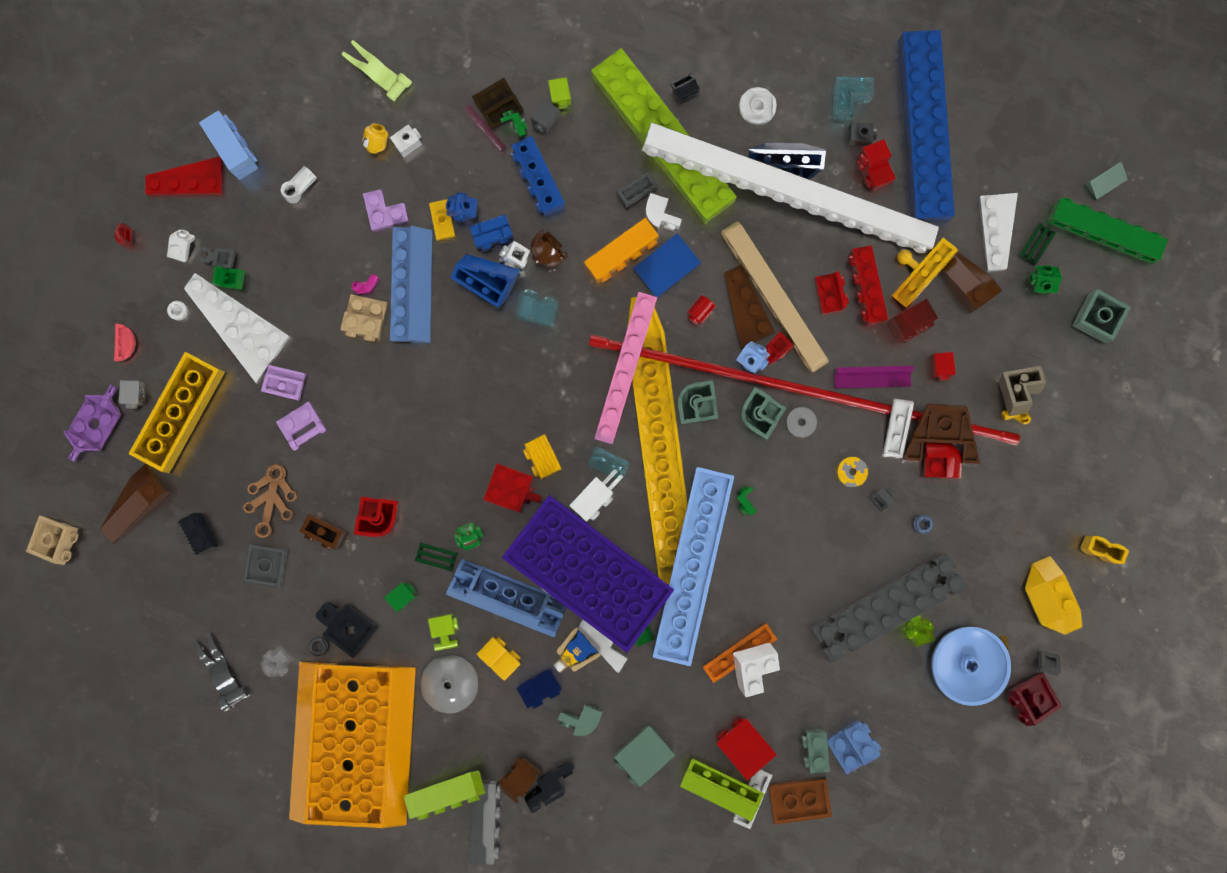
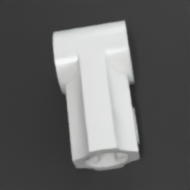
M303 166L290 181L285 182L281 186V193L287 202L297 203L301 199V195L317 177L307 167ZM295 190L293 195H287L288 191Z

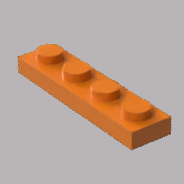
M765 623L702 667L712 682L715 683L735 669L734 652L767 643L772 644L777 638L767 623Z

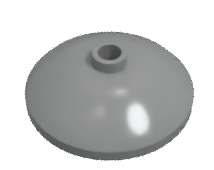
M443 655L432 660L424 669L420 681L424 700L430 707L442 713H456L467 708L475 699L479 686L478 675L472 664L457 655ZM445 682L451 683L450 689L445 688Z

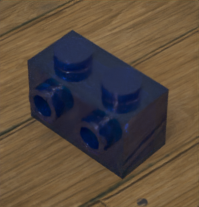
M550 667L518 685L516 689L527 709L531 706L535 709L543 704L542 700L545 698L553 699L561 694L559 690L562 689V686Z

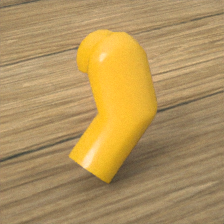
M1007 410L1001 412L1004 421L1012 418L1023 424H1028L1031 421L1029 413L1009 416Z

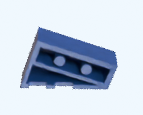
M466 254L456 263L450 278L499 308L508 299L521 270Z

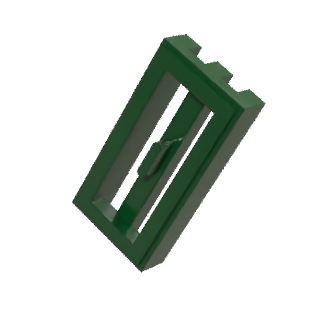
M1039 223L1019 256L1036 265L1056 232L1049 230L1050 228L1044 227L1042 223ZM1040 230L1043 231L1030 253L1026 255V251ZM1048 234L1049 236L1047 237L1046 241L1044 242L1039 252L1033 259L1032 256L1034 255L1035 251L1044 239L1045 235Z
M420 542L415 561L452 572L458 553ZM423 548L452 555V559L424 552ZM421 555L448 562L450 567L421 559Z

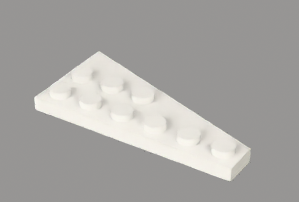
M194 273L185 286V291L255 383L258 384L267 371V366L272 364L290 336Z

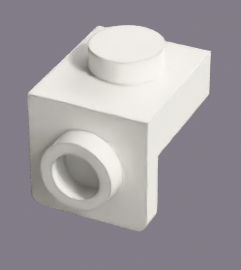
M178 230L171 234L167 257L186 262L189 256L190 243L195 240V236L185 230Z

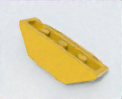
M1051 556L1032 563L1025 591L1040 625L1064 635L1082 628L1081 609L1063 571Z

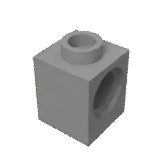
M120 380L119 403L125 405V408L137 409V406H144L146 383Z

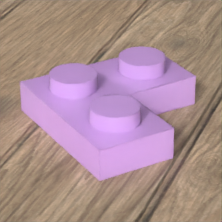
M381 189L363 193L372 231L409 223L404 203L386 207Z

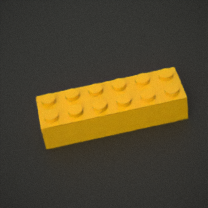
M184 352L132 446L129 455L161 472L170 473L225 372L192 354Z

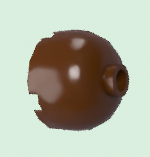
M544 229L538 232L532 239V259L538 265L542 264L546 267L558 266L568 257L566 251L562 252L560 249L562 244L550 232L544 233Z

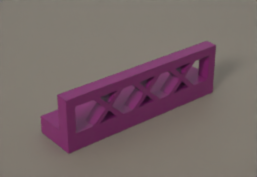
M914 366L837 367L833 370L834 389L911 387V373L914 372Z

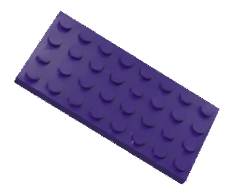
M550 495L502 556V559L626 653H628L674 591L672 587Z

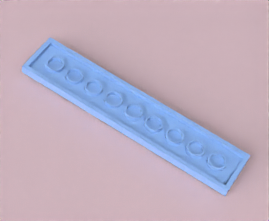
M696 467L669 586L674 591L664 604L652 655L653 658L691 666L733 485V475Z

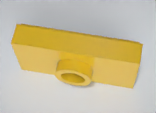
M448 199L429 203L437 241L456 237L452 217L446 216V202Z

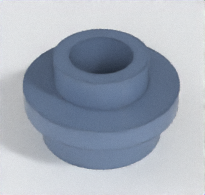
M919 515L915 518L913 526L918 533L927 534L933 528V521L927 515ZM921 521H924L926 523V526L924 528L920 527Z

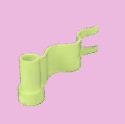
M354 40L351 41V44L369 63L361 62L344 51L341 54L379 86L387 91L385 95L393 102L396 101L405 88L408 89L412 84V81L404 74L400 73L397 75Z

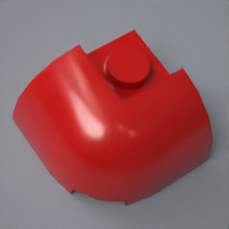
M924 442L922 457L924 459V477L962 478V458L957 446L953 443Z
M361 497L354 535L382 537L388 534L396 521L398 501Z

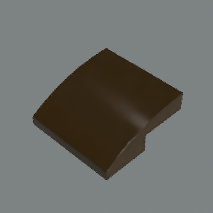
M505 78L500 79L472 96L491 130L504 123H500L499 120L503 118V113L513 110V113L524 111Z

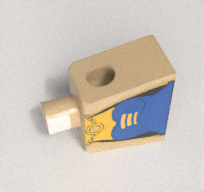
M576 626L556 652L560 655V658L553 666L559 673L568 666L575 672L598 658L601 654Z

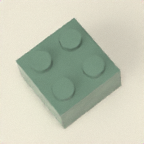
M1096 289L1088 294L1072 326L1105 344L1114 341L1131 306Z

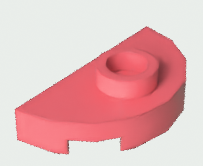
M115 323L114 361L119 362L132 355L135 350L136 339L131 329L125 325Z

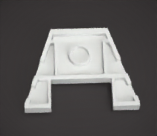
M582 620L578 629L613 669L619 673L628 656L611 647L613 644L611 640Z

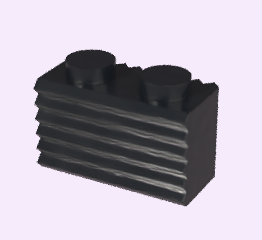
M192 513L179 520L178 523L181 524L180 527L184 531L183 534H186L185 537L188 538L187 541L191 544L195 555H204L218 547L201 513Z

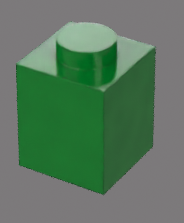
M402 582L384 598L396 612H400L417 597L415 594L416 589L410 583Z

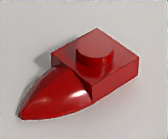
M124 223L117 224L114 233L115 240L123 247L131 246V227Z
M781 331L765 347L766 352L770 354L767 359L769 361L768 365L780 358L782 359L795 346Z

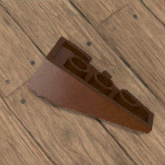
M959 252L940 271L970 313L980 308L1002 291L990 274Z
M147 464L143 465L130 477L100 528L111 543H115L171 493L168 487Z

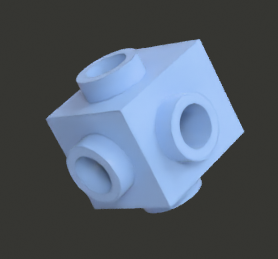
M751 341L744 347L736 360L743 365L745 370L755 374L757 371L765 369L769 363L767 359L770 354L766 352L765 347Z

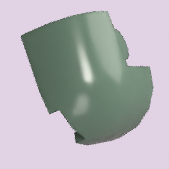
M713 380L687 385L681 391L678 397L681 424L719 419Z
M754 387L743 405L742 419L750 430L767 440L786 407L773 400L765 392Z

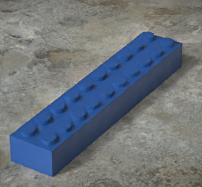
M941 30L903 32L899 38V54L911 217L927 223L950 221L955 216Z

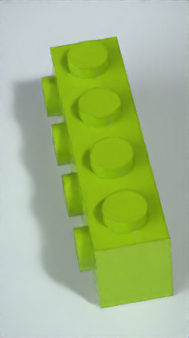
M693 758L680 787L751 822L764 795L763 792Z
M478 770L404 795V800L409 818L417 817L419 821L430 817L429 813L434 812L435 815L446 812L445 807L451 806V809L463 806V801L467 800L468 803L480 800L479 796L486 794Z

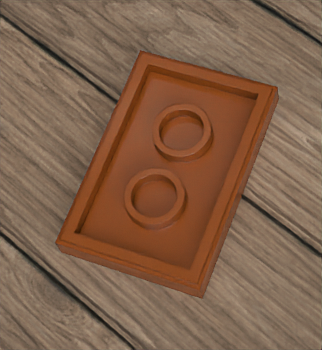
M826 777L768 785L774 825L832 817Z

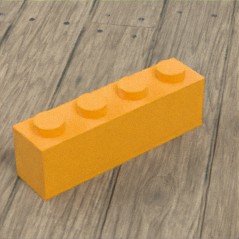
M645 217L584 261V266L597 284L601 281L604 283L612 277L611 274L617 270L619 272L627 266L626 263L628 261L638 259L642 255L643 250L646 248L650 250L656 246L659 235Z

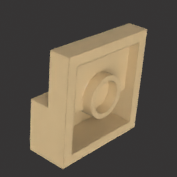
M350 294L341 331L345 332V336L356 338V335L363 336V340L374 342L375 339L380 340L389 303Z
M39 515L26 552L51 563L65 565L71 558L70 550L72 544L78 539V528Z

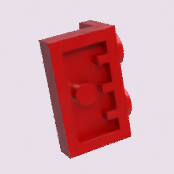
M840 271L814 278L822 315L844 311L847 305H849L847 293L844 294L843 286H845L844 276L840 275Z

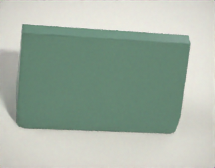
M1121 161L1086 184L1095 200L1128 180Z

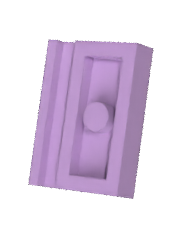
M268 365L261 392L300 401L306 374Z

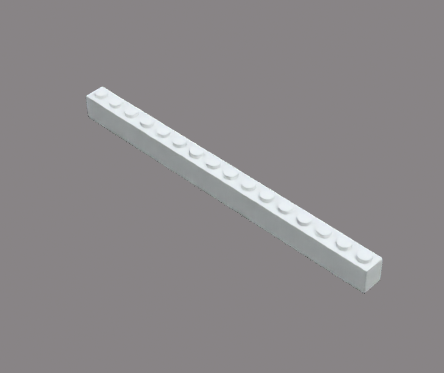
M651 123L642 151L646 152L649 156L661 157L666 162L680 164L688 170H697L702 175L716 177L724 183H733L738 188L752 190L760 196H769L774 201L788 203L793 208L805 209L810 214L824 216L829 221L841 222L846 227H855L865 234H874L882 240L896 242L901 247L913 248L918 253H927L934 246L938 226Z

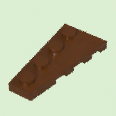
M742 264L724 272L740 349L744 348L751 341L755 343L775 333Z

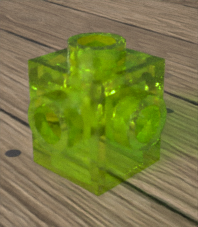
M918 615L912 618L910 622L905 623V635L908 640H911L913 646L919 647L935 641L932 633L935 630L931 620L928 621L927 618H921Z

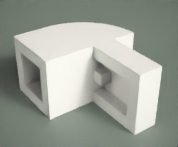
M650 193L645 215L654 230L659 231L660 225H664V228L670 231L679 230L682 219L665 214L668 198Z

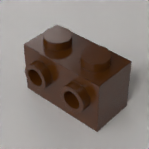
M308 514L299 531L305 534L304 538L312 542L317 540L322 543V547L330 551L332 549H339L347 531L313 514Z

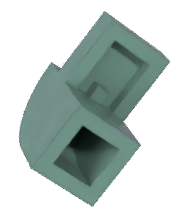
M585 703L579 717L561 710L558 720L561 721V725L567 728L574 726L573 735L585 736L596 729L603 710Z

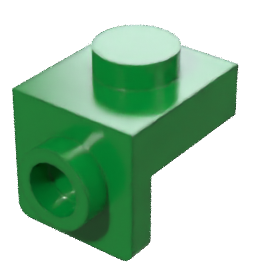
M513 110L502 114L503 118L499 119L500 123L511 119L517 137L526 134L525 130L528 129L524 118H520L518 112L513 113Z
M215 266L212 284L225 289L242 290L245 271Z
M744 486L737 492L738 496L736 497L740 504L738 508L744 515L748 514V516H752L757 512L746 497L748 493L754 490L753 486L749 488Z

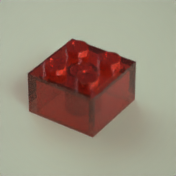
M926 298L886 322V325L896 342L903 340L905 343L917 336V331L921 334L935 325L934 321L938 317Z

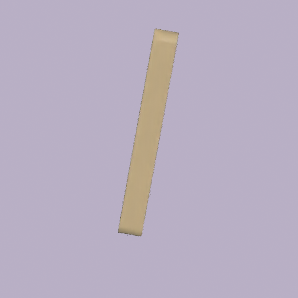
M737 221L722 230L721 233L739 263L742 264L748 277L786 336L794 343L795 350L808 370L813 373L826 365L828 359L740 222Z

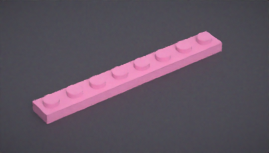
M638 292L594 439L609 444L614 442L655 307L656 296Z

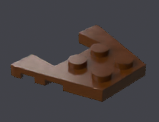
M927 403L903 455V459L907 461H922L924 442L963 444L962 463L980 464L968 407L966 405Z

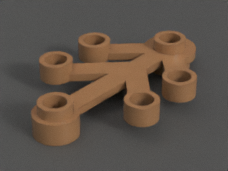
M279 464L269 466L265 477L256 483L249 484L247 487L250 494L256 495L260 492V488L270 483L268 491L253 501L246 502L243 506L246 513H254L258 506L266 502L262 522L255 527V533L260 538H267L272 533L270 520L274 503L279 509L283 520L290 521L294 517L293 511L286 507L277 493L278 484L284 491L287 501H296L298 494L286 482V470ZM276 470L280 472L278 477L274 476V471ZM253 485L257 487L255 492L251 491ZM291 492L294 494V498L292 500H290L288 497L289 493ZM249 504L253 506L251 511L247 510ZM287 511L290 512V517L288 519L284 516L285 512ZM264 526L268 529L266 534L262 533Z

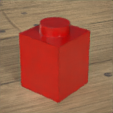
M953 352L935 353L930 356L932 378H939V381L950 380V377L956 375Z

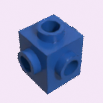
M460 192L448 197L446 216L453 217L455 221L476 218L478 199L467 197L466 193Z

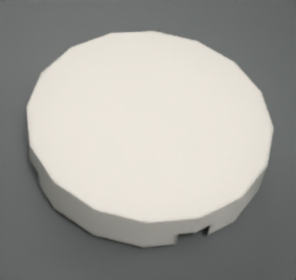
M751 88L740 99V115L749 124L756 126L764 125L775 115L776 99L766 88Z

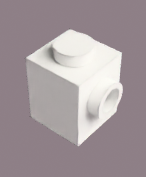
M409 125L390 137L403 158L422 145L419 140L421 135L416 128L411 129Z

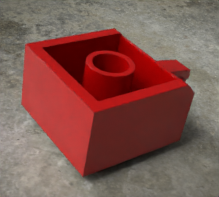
M496 463L483 500L521 513L524 504L529 505L530 500L540 503L542 496L533 493L534 488L531 487L534 479L533 476Z

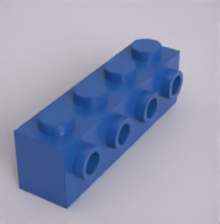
M530 136L511 145L513 152H510L514 162H519L521 166L518 170L522 179H527L529 183L527 189L531 197L535 195L538 201L535 205L539 213L543 212L546 217L565 208V202L533 137Z

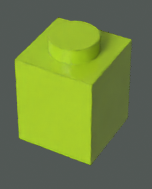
M567 77L548 80L552 105L558 109H564L571 105Z

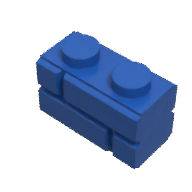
M505 214L469 226L478 251L486 252L493 249V245H507L511 242V239H514Z

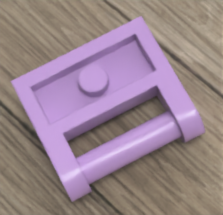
M310 402L305 403L276 422L293 451L320 432L324 433L327 431ZM315 422L316 427L294 439V434Z

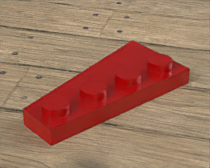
M218 156L145 175V194L147 196L223 195V160Z

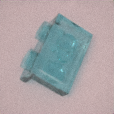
M595 446L588 465L607 475H610L616 469L618 472L613 477L616 479L620 474L624 478L630 462Z

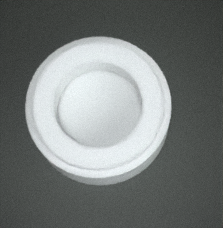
M173 301L169 304L167 313L172 319L180 321L188 315V307L181 301Z

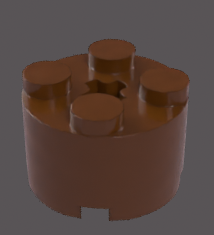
M518 758L511 766L513 769L509 776L505 774L498 782L501 785L499 789L516 804L519 802L517 797L519 795L523 797L537 780L534 776L542 774L540 770L525 758L522 760Z

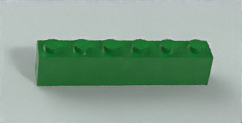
M1066 197L1060 198L1055 202L1047 222L1152 264L1161 260L1168 239L1164 238L1160 233L1148 232L1142 226L1130 225L1124 219L1112 218L1106 212L1094 211L1090 206L1076 204L1072 199Z

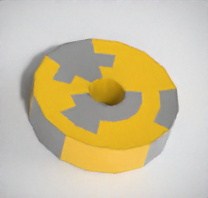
M857 457L843 459L838 464L836 470L839 481L847 487H857L863 484L868 476V468L865 462ZM851 468L855 470V475L853 476L849 473Z

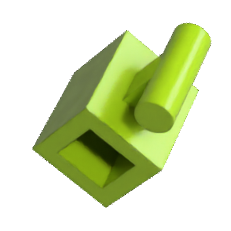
M453 614L428 619L431 638L440 637L441 642L434 643L435 651L458 647L457 639H449V635L457 633L456 629H459L457 617L454 618Z

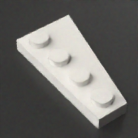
M1018 193L986 195L978 198L986 272L1007 269Z

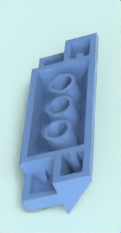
M415 226L393 227L391 342L431 343L433 231L430 229Z
M461 559L446 592L448 596L552 637H555L567 608L541 589L465 559Z

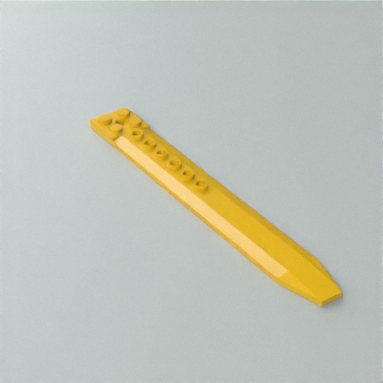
M632 297L630 301L628 325L637 297ZM654 307L642 347L667 353L664 329ZM639 356L632 379L657 573L658 578L669 585L688 503L669 363Z

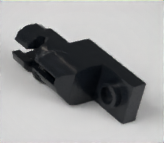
M572 759L537 779L540 788L536 787L524 797L532 814L541 810L540 801L545 806H548L563 797L566 788L560 777L562 776L564 779L574 773L572 770L575 769V764Z

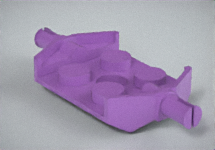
M110 384L103 396H84L86 400L68 431L64 430V434L73 446V450L68 457L69 460L75 462L80 452L101 451L121 416V412L112 398L118 389L117 387ZM97 418L99 420V426L96 429H93L91 427V421Z

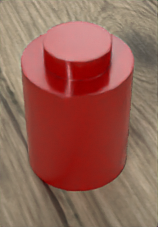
M701 295L687 311L689 315L687 318L695 325L697 323L702 324L716 306L707 297Z

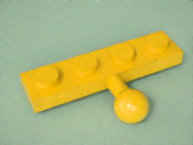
M942 238L920 264L912 258V253L909 250L903 249L897 254L898 262L903 265L908 264L914 271L892 297L908 309L953 258L958 249L945 238Z

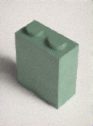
M648 723L614 754L616 759L614 763L620 770L625 769L629 774L627 778L633 785L637 783L641 787L675 756V753Z

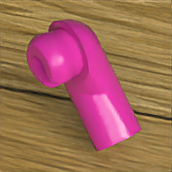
M371 274L366 282L354 281L351 287L357 294L369 293L380 278Z

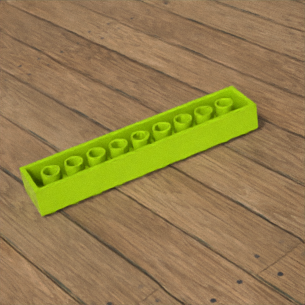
M622 48L591 70V78L643 145L651 123L689 136ZM658 156L653 157L704 224L735 202L737 196L727 183L721 182L718 178L702 175L694 169H685L680 164L666 162Z

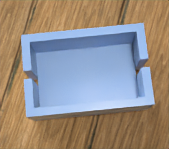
M218 110L199 122L229 171L239 180L258 169L255 163L258 161L257 158L249 150L246 141L240 136L237 127L227 114L223 116Z

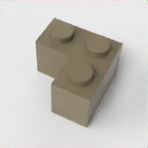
M1041 366L1002 373L999 386L1009 416L1028 413L1033 404L1030 395L1042 392L1046 380Z

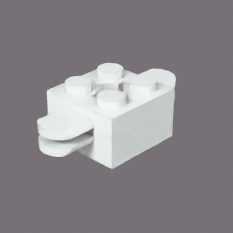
M616 469L603 482L596 477L569 505L575 510L574 514H579L580 518L586 522L589 520L593 522L600 514L598 510L602 506L606 508L613 501L611 497L613 492L611 490L620 482L623 476L620 474L609 487L605 485L618 472Z

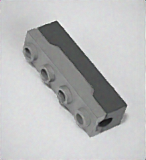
M482 781L486 794L480 795V800L472 802L470 864L493 865L495 858L498 859L499 846H496V839H499L500 827L496 826V819H500V807L497 806V799L501 797V790L499 789L500 787H497L498 781Z

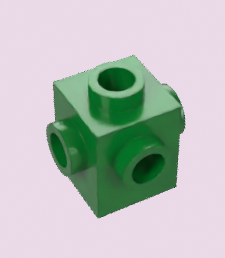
M1049 265L1035 266L1034 272L1030 274L1029 281L1033 286L1034 292L1041 294L1058 293L1062 276L1059 267Z

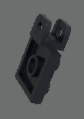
M326 602L315 614L318 621L328 627L322 635L352 658L356 656L378 627L348 603L341 610L335 604ZM325 610L329 611V616L325 614ZM346 626H353L355 634L348 636L346 634Z

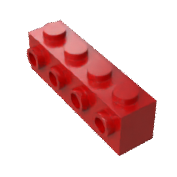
M872 245L854 248L849 253L848 260L853 268L852 278L857 286L858 292L856 295L858 303L861 304L862 321L865 322V326L884 323L888 320Z

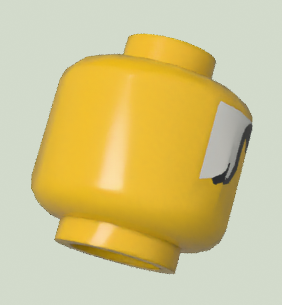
M373 123L364 129L362 145L368 152L376 154L385 150L389 136L385 127Z

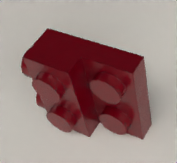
M1044 672L1036 674L1026 682L1019 683L1007 692L1010 696L1008 697L1010 705L1016 707L1019 713L1018 720L1026 725V727L1036 726L1063 707Z

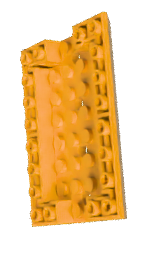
M299 662L290 820L312 825L371 828L407 825V807L404 795L409 793L416 667L383 665L372 667L339 665V663ZM351 680H355L358 683L357 691L349 689L348 684ZM348 720H353L356 723L354 731L346 728ZM345 760L353 762L352 770L348 771L343 767ZM343 800H348L351 803L350 810L346 811L341 808Z

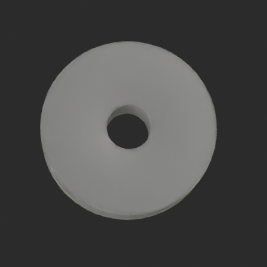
M798 407L787 415L786 428L794 437H808L817 427V418L813 411L808 408ZM799 419L804 420V426L798 424Z

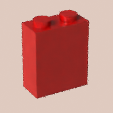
M739 717L731 724L733 728L730 731L724 730L717 736L718 741L716 744L748 781L777 754L746 717L743 719Z

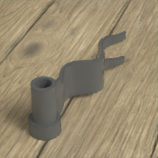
M211 633L207 634L209 649L217 664L203 652L197 641L193 642L198 657L209 670L211 682L220 694V697L217 698V703L221 710L225 712L231 709L232 705L248 697V693L243 686L238 687L228 670L225 657L217 649Z

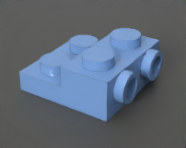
M859 720L827 738L829 748L846 775L881 756L879 750H881L880 745L876 739L871 740L868 735L871 733L869 727L865 722L861 723Z

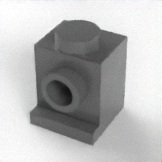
M851 121L848 127V145H871L873 140L877 138V129H873L874 123H855ZM861 131H866L867 134L863 135Z

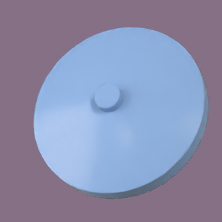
M961 627L947 633L938 642L932 655L931 669L936 685L945 696L963 705L977 706L994 700L1003 692L1010 678L1011 660L1005 645L993 633L978 627Z

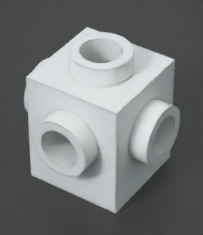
M513 241L501 249L499 253L501 258L498 263L523 269L528 261L527 257L530 250Z

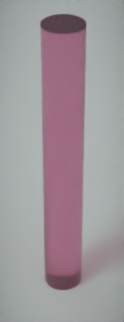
M470 105L466 106L465 112L500 152L504 151L506 146Z

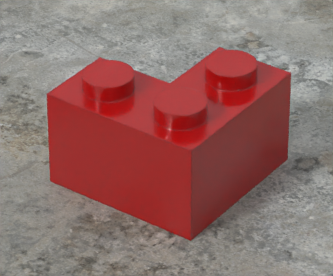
M885 139L863 147L857 156L856 165L860 171L862 170L865 176L863 178L867 188H870L871 192L892 184L896 179L888 162L892 155Z

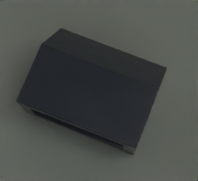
M691 73L670 83L678 103L697 94L700 90L696 78Z

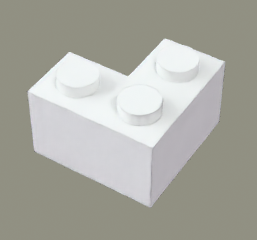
M770 643L733 653L737 683L745 697L763 693L762 675L780 670L776 650Z

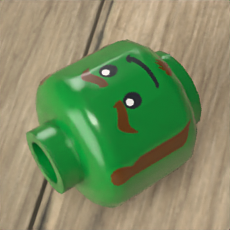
M472 522L458 527L456 534H454L459 549L463 548L465 551L481 545V537H484L481 527H476Z

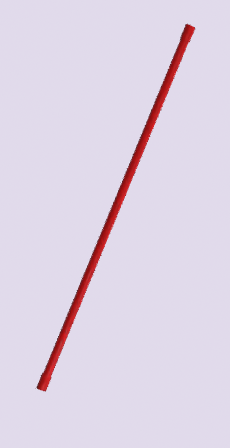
M592 334L589 341V346L621 352L623 345L622 342ZM644 347L641 349L640 357L891 415L892 405ZM913 410L911 420L919 421L923 412ZM972 424L973 434L1013 445L1019 444L1020 434Z

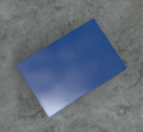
M677 233L636 265L633 270L652 294L658 298L700 265L701 262Z

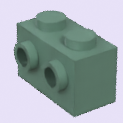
M824 729L804 730V736H802V747L805 748L806 756H803L804 768H807L810 773L830 772L827 732Z

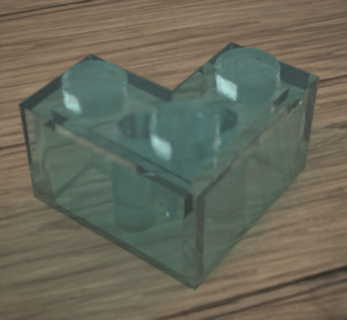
M835 77L832 84L833 121H851L854 116L855 103L871 102L874 97V77Z
M525 289V292L520 291L515 310L517 319L554 328L559 309V303L556 302V299L551 297L541 299L536 294V291Z

